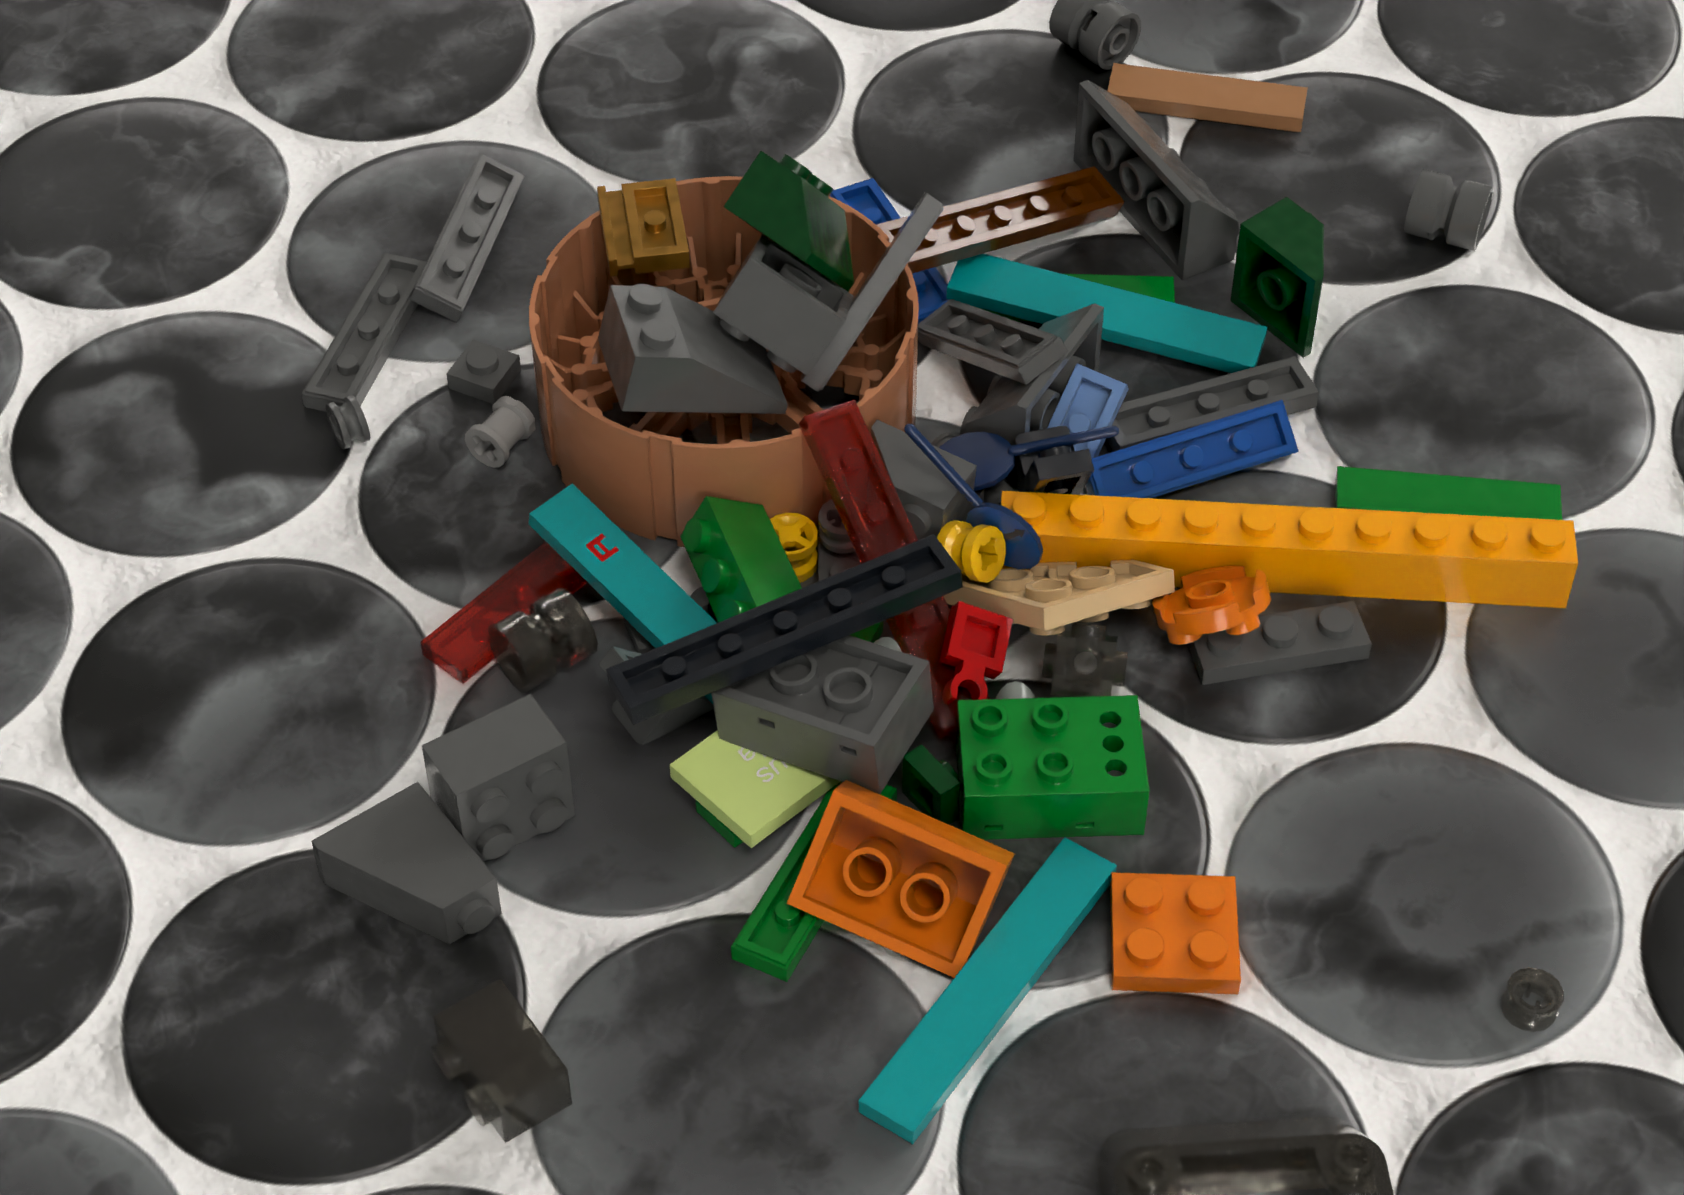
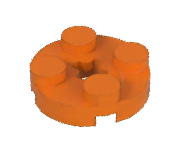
M1238 565L1212 567L1192 572L1180 577L1183 588L1176 590L1170 595L1166 594L1152 599L1158 627L1166 631L1169 642L1176 645L1188 644L1198 640L1203 634L1226 630V633L1230 635L1249 633L1260 626L1258 615L1266 610L1271 602L1265 573L1256 569L1255 577H1247L1244 566Z

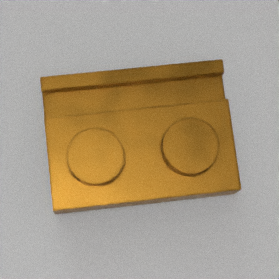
M676 178L621 184L622 190L606 192L605 186H597L598 204L610 277L618 276V270L634 268L635 274L690 268L689 249Z

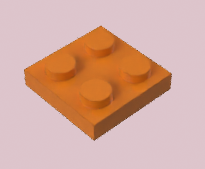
M1111 873L1112 990L1239 994L1241 972L1235 876Z

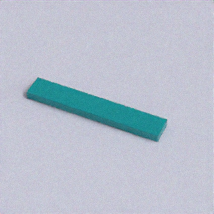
M980 254L957 261L947 286L946 299H954L968 305L1041 324L1095 303L1104 307L1102 340L1228 373L1257 366L1268 329L1266 326L987 254Z
M1064 837L859 1099V1113L914 1144L1110 886L1111 873L1116 872L1117 865Z

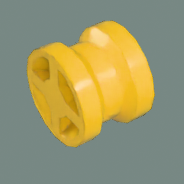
M782 513L770 518L799 582L806 581L813 576L818 566V552L816 550L818 530L815 523L799 513Z
M953 520L947 522L937 536L939 542L960 568L962 577L967 575L970 580L987 583L994 580L1000 573L1006 556V542L1003 533L997 527L984 524L973 527L968 522Z

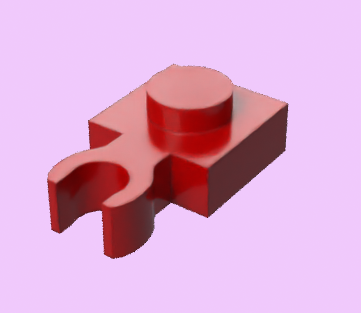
M958 601L951 607L939 662L954 666L955 672L953 678L946 683L943 689L942 697L944 704L949 705L957 699L958 686L968 689L972 700L987 699L988 688L984 676L995 679L1003 671L1013 623L1012 618Z

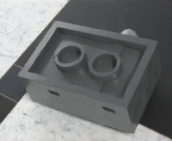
M848 635L711 693L719 739L842 782L848 780L878 794H881L934 710L930 662L903 653L898 643L891 637H882L872 643Z

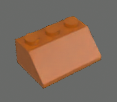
M845 780L833 790L787 904L955 978L970 958L1015 853Z

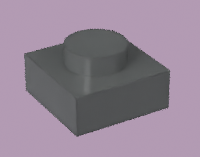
M472 340L446 373L448 389L494 404L520 373V356Z

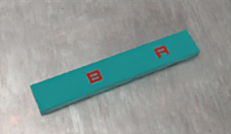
M573 483L529 513L528 525L655 648L717 623ZM711 693L705 695V697L713 704Z

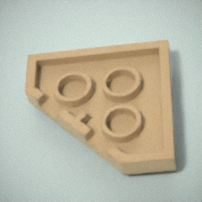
M1137 560L1111 561V568L1105 566L1077 568V562L1038 563L1030 570L1016 568L1001 569L998 576L987 583L970 580L966 575L962 577L963 588L934 600L950 605H955L958 601L1012 618V624L1028 626L1032 634L1043 636L1056 635L1064 632L1065 625L1073 622L1103 621L1109 618V612L1120 608L1141 609L1152 604L1151 599L1175 592L1174 570Z

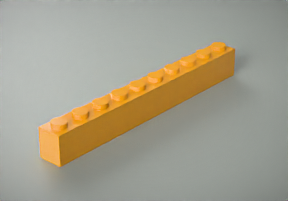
M1002 491L1001 506L1020 515L1032 526L1039 536L1043 547V554L1039 563L1077 562V568L1085 566H1105L1111 568V561L1137 560L1173 569L1174 584L1177 588H1183L1180 577L1192 572L1212 567L1238 565L1244 566L1247 577H1255L1256 569L1263 571L1266 575L1270 593L1566 608L1578 567L1573 520ZM1003 565V567H1002V569L1012 568V567L1005 566V565Z

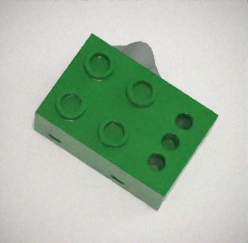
M1013 681L1007 683L999 691L995 699L958 700L956 756L958 777L961 783L959 797L962 831L983 840L1144 835L1150 791L1138 695L1035 698L1032 691L1024 683Z

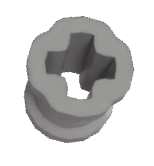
M509 396L500 397L492 406L493 413L482 424L473 425L465 433V442L471 454L478 461L489 467H501L509 459V450L519 440L528 439L536 431L535 418L531 411L522 402Z

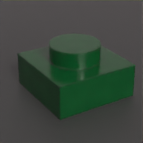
M922 744L905 754L903 757L902 793L922 813L949 825L959 819L961 783L952 766L944 760L938 761Z

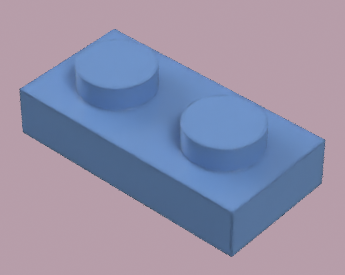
M1076 364L1047 428L1067 426L1070 434L1112 426L1129 390L1127 384ZM1106 438L1075 444L1073 447L1075 451L1089 449L1092 459L1098 457Z

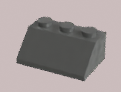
M1094 303L1043 323L1039 329L1060 336L1068 353L1027 385L997 374L989 386L986 398L979 407L972 406L966 413L961 425L960 434L970 432L998 434L1009 441L1012 446L1015 445V437L1020 433L1047 429L1076 364L1097 372L1099 370L1104 307ZM1016 459L1014 460V467L1005 478L1014 483H1017Z

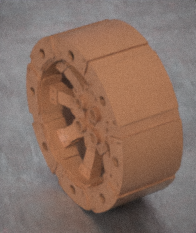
M738 176L704 177L676 181L689 249L690 268L635 274L634 268L618 270V276L610 277L599 210L572 229L553 249L546 259L547 266L542 276L538 275L530 298L529 327L541 434L552 466H559L562 482L566 487L573 483L616 526L654 541L657 536L677 540V546L684 547L680 536L687 522L693 517L706 496L763 505L769 519L782 513H799L812 520L816 526H818L819 510L823 504L831 499L850 497L866 505L865 494L872 425L876 420H879L905 432L904 427L906 424L910 423L915 426L919 303L916 284L908 264L826 384V386L842 387L844 393L859 396L857 404L839 415H835L830 410L824 411L800 390L805 388V383L801 381L802 372L797 369L794 373L787 372L771 361L788 404L786 414L647 412L637 425L633 423L629 428L603 416L602 412L613 409V403L619 402L598 341L610 285L634 286L636 284H648L654 287H666L714 311L726 287L762 235V233L723 207L743 178ZM829 196V199L845 210L854 284L849 293L855 297L890 245L889 237L866 216L849 205ZM753 418H758L771 425L777 422L790 435L750 442V433L753 431ZM705 421H709L712 436H716L717 444L682 442V438H679V436L686 428L692 431Z

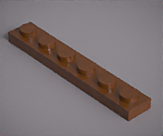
M1093 166L943 206L944 210L907 264L913 274L1117 215L1125 201L1098 169ZM908 216L876 225L888 235L889 243H891Z

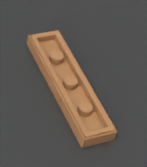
M1113 63L1107 91L1128 103L1137 112L1301 132L1308 87Z

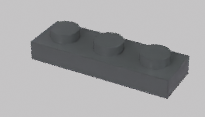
M1354 600L1259 615L1260 626L1249 633L1230 635L1226 633V630L1203 634L1198 640L1187 644L1202 685L1368 659L1372 646Z

